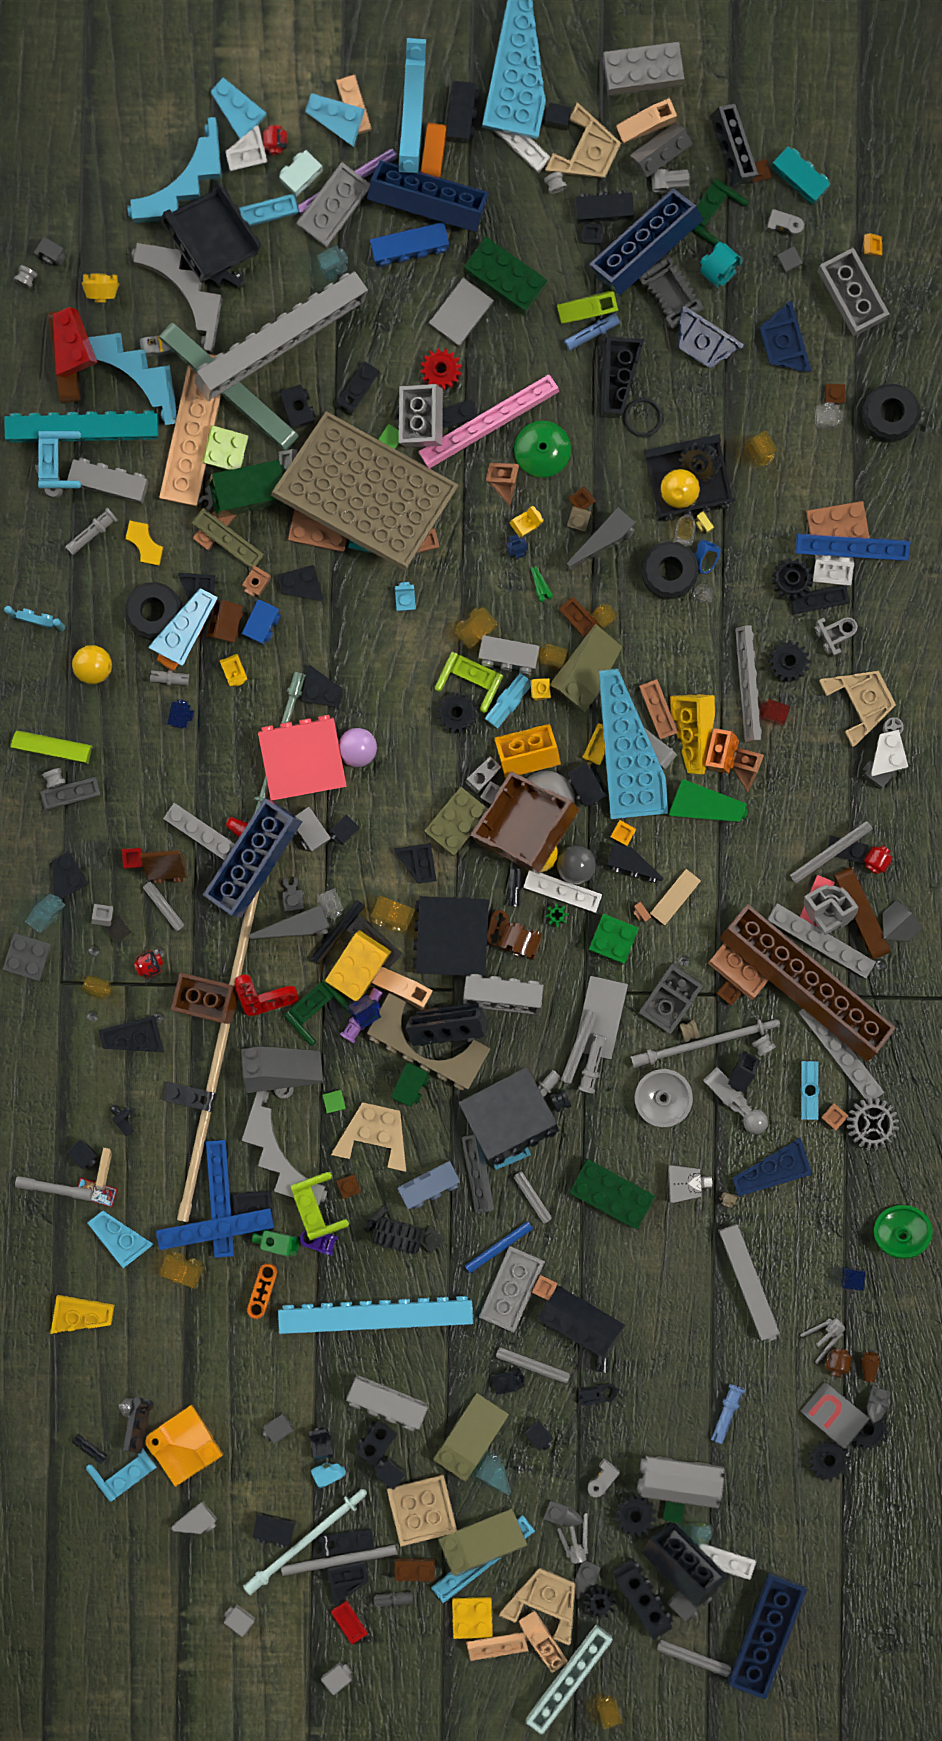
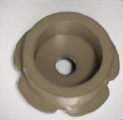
M723 1192L722 1197H719L722 1200V1205L728 1207L737 1205L738 1197L733 1194Z

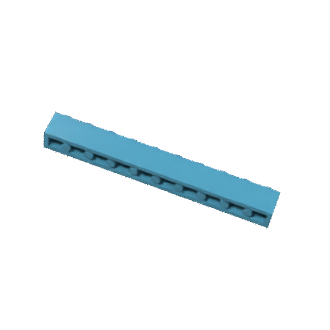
M457 1296L456 1300H449L448 1297H438L437 1301H429V1298H418V1302H410V1299H399L398 1303H391V1300H379V1304H371V1301H360V1305H352V1302H340L341 1306H333V1303H321V1307H313V1304H302V1308H294V1305H282L283 1309L278 1310L279 1334L473 1324L472 1299H468V1296Z

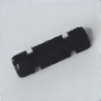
M77 1434L73 1439V1444L77 1447L80 1446V1449L92 1458L95 1457V1460L100 1464L107 1458V1454L103 1451L100 1452L99 1448L88 1440L85 1441L84 1437L80 1434Z

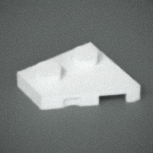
M255 126L226 151L230 171L267 162L259 126Z
M899 730L880 734L871 776L908 768Z

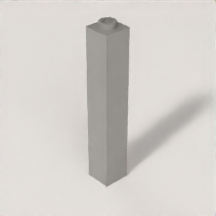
M738 1224L718 1230L760 1340L769 1342L776 1339V1335L780 1333Z

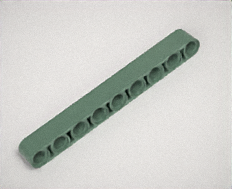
M170 323L159 336V339L196 373L201 365L205 363L210 364L214 361L207 352L174 323ZM240 382L221 393L225 399L283 450H287L299 437L293 429Z

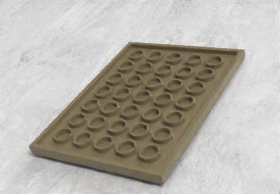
M326 411L272 491L271 496L406 571L459 485Z

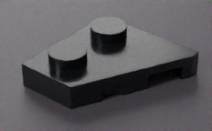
M314 565L277 575L282 594L320 602L324 601Z
M178 572L188 600L200 588L214 595L215 575Z
M308 665L302 702L340 708L343 689L314 667Z
M431 843L395 848V853L417 884L437 881Z
M70 851L52 860L54 900L56 903L89 885Z
M365 1561L327 1568L334 1606L340 1604L341 1600L348 1595H352L356 1592V1589L369 1582Z

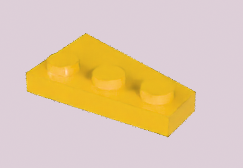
M57 1295L51 1334L82 1328L109 1326L112 1324L115 1305Z

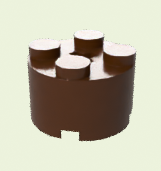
M508 923L498 947L520 957L525 955L527 959L535 960L542 941V933L535 930H525V926L517 923Z

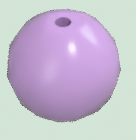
M354 728L344 732L339 739L341 759L352 767H363L371 763L377 752L376 739L369 731L362 728Z

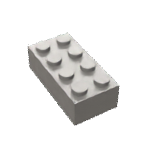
M679 42L609 51L603 54L608 96L683 86L684 73Z
M854 248L819 266L817 271L853 337L888 318L889 312Z
M471 974L470 977L466 976L463 1004L478 1002L482 1009L539 1015L543 985H539L537 981L521 983L518 979L504 981L500 977L491 976L487 979L482 978L478 974Z
M356 1375L347 1401H350L349 1405L358 1409L361 1406L368 1409V1413L375 1416L382 1414L386 1416L385 1419L392 1423L397 1421L404 1423L403 1427L412 1431L415 1428L419 1430L428 1408V1403L359 1375Z

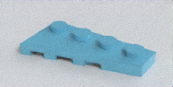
M200 588L148 648L183 666L218 597Z

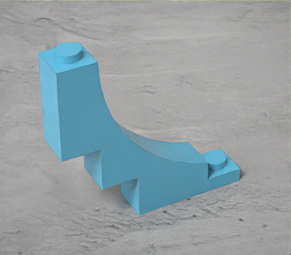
M407 38L399 172L418 173L425 86L426 39Z
M215 117L208 118V124H205V133L209 137L199 138L197 148L189 165L173 183L155 194L131 200V206H128L129 218L133 219L134 223L160 221L164 211L170 209L173 212L178 209V201L200 199L199 180L221 178L218 131Z
M121 333L88 337L96 360L112 364L130 375L143 389L152 407H163L161 417L165 421V425L176 423L177 412L170 365L148 368L145 349L123 352Z

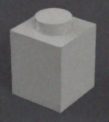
M238 1604L234 1608L230 1606L224 1615L226 1617L224 1623L242 1637L255 1621V1617Z
M339 1662L322 1676L321 1681L334 1695L352 1680V1671L346 1664L342 1665Z

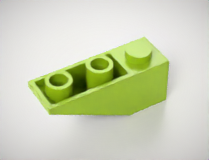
M612 290L557 305L561 323L618 311L615 295Z

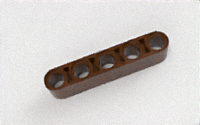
M59 311L48 312V320H49V327H50V335H51V342H52L54 363H55V345H54L53 314H55V313H57V312H59ZM77 372L65 378L56 375L60 403L80 401Z
M850 867L834 874L837 886L845 889L858 906V912L853 920L872 960L890 953V947L886 939H884L883 932L853 868Z

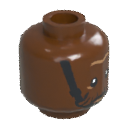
M833 1348V1351L828 1352L825 1368L831 1372V1376L842 1378V1374L845 1375L850 1372L852 1357L848 1354L849 1351Z

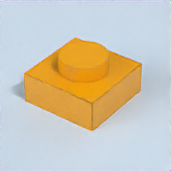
M874 234L864 235V254L875 257L882 256V237Z
M619 820L610 837L627 846L636 829Z

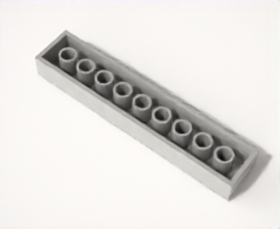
M356 272L344 274L339 279V282L336 284L330 283L324 288L322 293L311 295L308 298L309 301L304 304H297L293 307L292 312L281 314L276 322L273 324L267 323L261 328L262 331L259 333L250 334L245 338L246 341L241 344H234L226 354L220 353L210 364L205 363L201 365L197 371L195 384L206 400H212L362 304L368 289Z

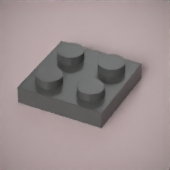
M14 933L3 970L40 981L52 944Z

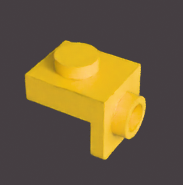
M532 506L526 512L511 520L510 525L521 538L537 529L544 520L540 512Z
M238 654L220 660L229 686H239L247 680Z
M549 679L531 680V693L534 701L551 698Z

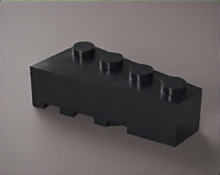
M606 337L603 341L601 417L620 418L624 413L645 339Z

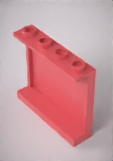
M329 715L319 716L317 721H311L310 718L299 720L300 724L292 725V722L280 724L281 727L274 729L273 725L261 727L262 731H258L271 800L347 787L334 717L330 718Z

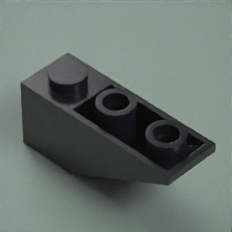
M613 843L607 863L611 871L621 873V870L627 871L629 876L639 878L640 875L645 876L647 881L657 884L658 881H663L664 877L633 848Z

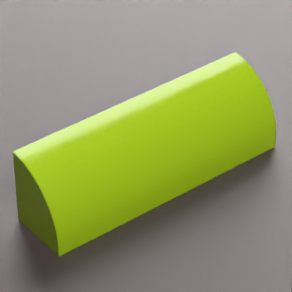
M16 730L11 748L89 764L92 745Z

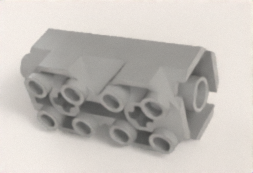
M646 1456V1459H641L640 1471L643 1473L642 1479L639 1478L637 1486L641 1497L719 1508L720 1504L717 1501H721L724 1478H721L720 1473H724L723 1467L700 1462L678 1461L659 1456Z

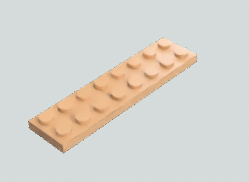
M209 354L213 359L217 356ZM188 365L159 498L197 507L206 464L202 463L210 426H215L221 394L207 401L195 384L197 373Z

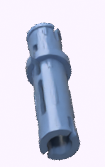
M613 313L601 321L597 320L594 325L565 339V343L571 351L595 336L605 334L606 330L620 324L616 313Z

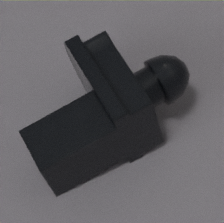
M112 1105L110 1110L115 1115L112 1120L124 1135L128 1137L135 1130L126 1118L136 1109L126 1107L121 1111L119 1106Z

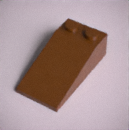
M180 850L140 853L147 879L153 881V884H163L164 880L172 879V883L183 882V878H188L186 855Z

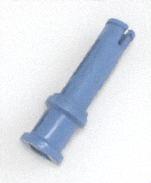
M733 1384L728 1386L730 1389L726 1399H723L724 1407L711 1440L723 1444L735 1410L740 1407L739 1401L742 1393L746 1391Z

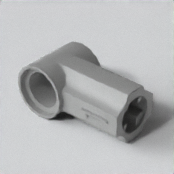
M658 169L651 174L653 192H666L673 188L689 187L688 170L668 171L666 169Z

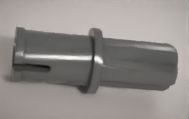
M393 1591L392 1594L375 1595L374 1604L376 1607L392 1605L396 1607V1605L413 1604L412 1591L395 1593Z

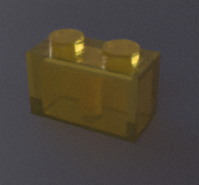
M767 430L749 439L746 446L757 466L761 464L766 466L771 463L777 452V448Z
M478 607L469 614L471 617L467 621L462 620L455 626L454 634L469 651L482 640L483 635L487 636L498 626L496 620L484 607L480 609Z
M379 895L371 918H374V923L381 926H384L385 923L392 925V930L402 933L403 930H408L415 909Z
M176 1251L167 1253L159 1276L196 1289L205 1267L201 1265L202 1261L195 1258L187 1260L183 1258L184 1254Z

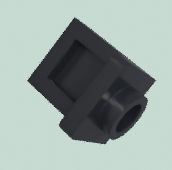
M520 1368L492 1376L496 1395L517 1391L525 1387V1379Z
M316 1428L309 1432L314 1460L333 1457L328 1429Z

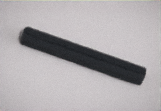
M356 900L313 954L311 959L315 963L320 964L363 910L365 905L361 901Z

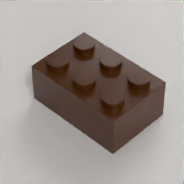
M180 973L171 1010L231 1025L238 994L234 985Z

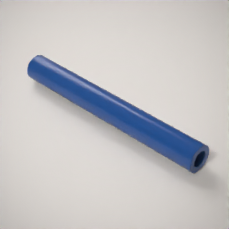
M527 1221L466 1264L465 1267L469 1273H472L533 1230L530 1223Z

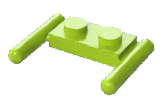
M451 652L435 686V690L438 692L442 691L451 672L480 687L488 689L480 707L481 712H487L503 675Z
M330 1172L290 1185L309 1240L349 1226V1222L346 1219L325 1226L311 1188L313 1185L330 1180L332 1178Z

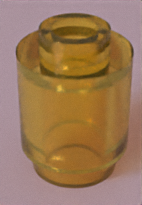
M88 975L82 990H85L87 994L104 1000L105 997L110 996L112 987L109 981L94 975L92 977Z

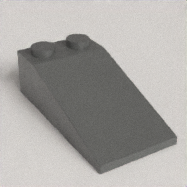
M618 507L566 564V570L569 572L616 546L624 539L627 541L634 534L635 522Z
M319 905L249 934V937L252 940L312 936L315 934L317 937L327 934V929L331 927L322 906Z
M262 1046L241 1049L246 1093L323 1083L320 1051Z

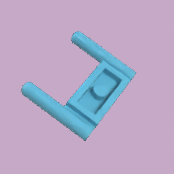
M39 431V488L81 487L80 481H58V439H80V431Z
M10 606L4 608L5 613L12 619L16 618L23 622L54 630L56 627L59 631H64L65 625L59 619L53 620L51 615L43 613L41 616L34 615V611L23 609V611L17 610L16 613Z
M142 1449V1454H138L139 1456L107 1481L102 1479L93 1465L86 1467L87 1472L110 1502L156 1468V1465L144 1449Z

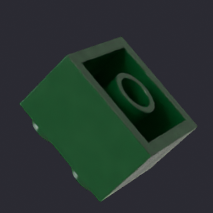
M407 1062L391 1098L410 1107H413V1104L418 1105L422 1096L419 1092L422 1086L426 1088L430 1079L427 1076L429 1072Z

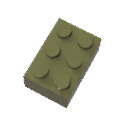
M460 787L425 829L424 833L452 856H455L471 837V833L488 808Z

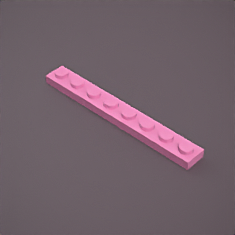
M547 375L442 437V446H427L418 452L427 467L431 468L560 392L559 388L551 376Z

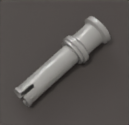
M107 507L102 515L94 518L93 523L65 547L74 555L100 532H105L106 528L114 521L117 522L118 519Z
M594 1034L586 1068L582 1070L583 1077L578 1090L587 1093L595 1092L593 1088L595 1080L599 1076L597 1070L606 1036Z

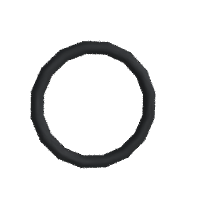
M635 399L625 409V426L636 436H651L662 425V410L651 399ZM647 402L657 409L659 421L652 431L640 433L629 425L628 412L636 403Z

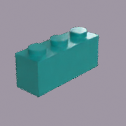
M787 147L772 164L771 168L812 205L829 189V179L824 174H819L815 171L814 165L809 161L805 162L801 158V154L794 148Z

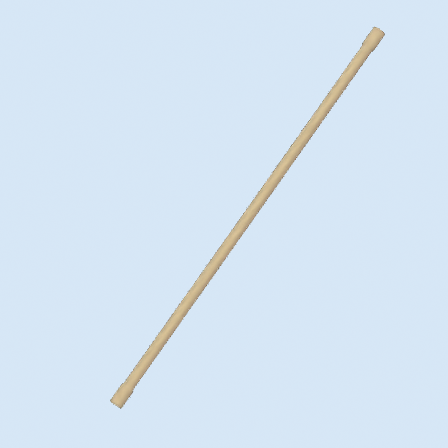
M259 891L244 914L229 985L235 986V978L242 973ZM220 1024L206 1091L216 1092L230 1024ZM204 1110L201 1111L184 1194L177 1220L188 1222L190 1216L191 1202L211 1112Z

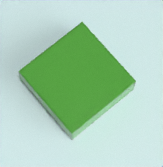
M388 424L378 440L396 449L399 445V430Z
M341 1090L323 1094L327 1113L346 1109Z

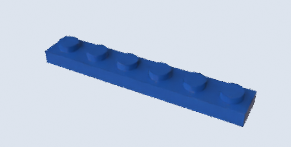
M797 533L795 553L908 560L910 541Z
M226 1140L206 1141L211 1216L213 1220L231 1216ZM233 1236L213 1239L214 1258L234 1256Z
M271 1208L157 1230L156 1233L159 1249L162 1250L274 1228Z

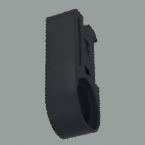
M611 1383L599 1384L598 1388L594 1386L582 1388L583 1390L581 1388L578 1389L579 1401L582 1406L610 1402L617 1397V1389ZM606 1387L614 1389V1395L610 1398L603 1395V1390Z

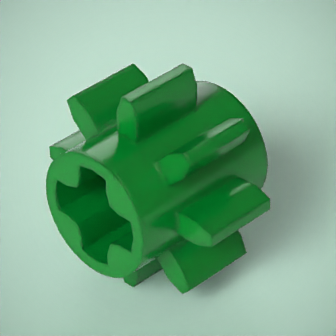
M555 903L554 909L548 907L550 914L545 915V917H550L549 925L554 922L559 927V922L567 923L563 919L564 916L569 915V913H564L563 911L565 906L558 908V904ZM555 910H558L560 914L562 913L558 921H556L555 917H552Z

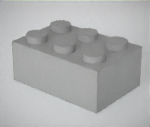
M436 384L399 386V443L406 448L442 446L443 389Z
M483 635L478 662L487 668H493V665L500 666V670L512 672V669L519 670L520 674L530 675L531 672L535 673L540 646Z

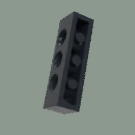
M736 105L720 106L710 115V119L732 186L748 184L758 176V172Z

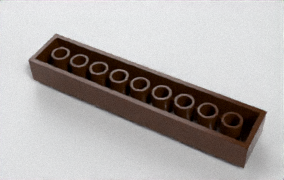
M747 904L719 937L727 946L866 1062L878 1053L896 1027L750 905Z

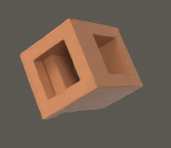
M254 565L242 584L245 588L244 592L252 597L254 595L260 597L271 580V576ZM258 579L259 583L257 585H253L252 580Z

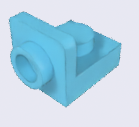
M410 582L398 583L399 586H395L397 612L416 610L414 585H410Z

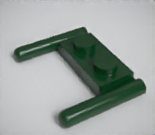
M718 179L713 181L697 204L703 221L692 230L714 246L721 242V240L704 228L727 195L744 207L749 204V200Z
M326 978L284 1015L287 1021L310 1046H314L316 1040L302 1025L334 997L348 1013L353 1010V1006L344 996L325 981Z

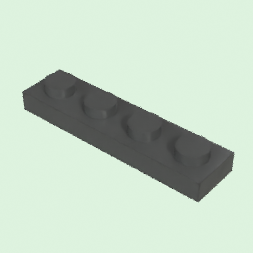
M475 1135L462 1137L475 1213L494 1210L484 1151Z

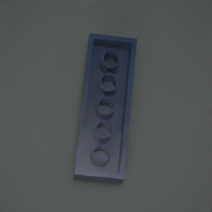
M380 160L371 179L367 199L476 232L485 212L489 192L419 171L418 173L399 172V165Z
M673 188L589 265L596 277L620 296L700 224L703 218L697 206Z
M264 798L203 895L231 916L241 918L303 821L276 802Z
M768 1571L728 1679L729 1686L766 1700L807 1590L805 1585Z

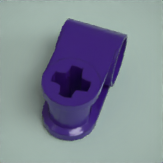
M306 1230L302 1232L300 1240L303 1246L333 1256L334 1252L332 1250L335 1241L338 1240V1236L326 1234L315 1238L312 1243H306L303 1237L307 1232Z

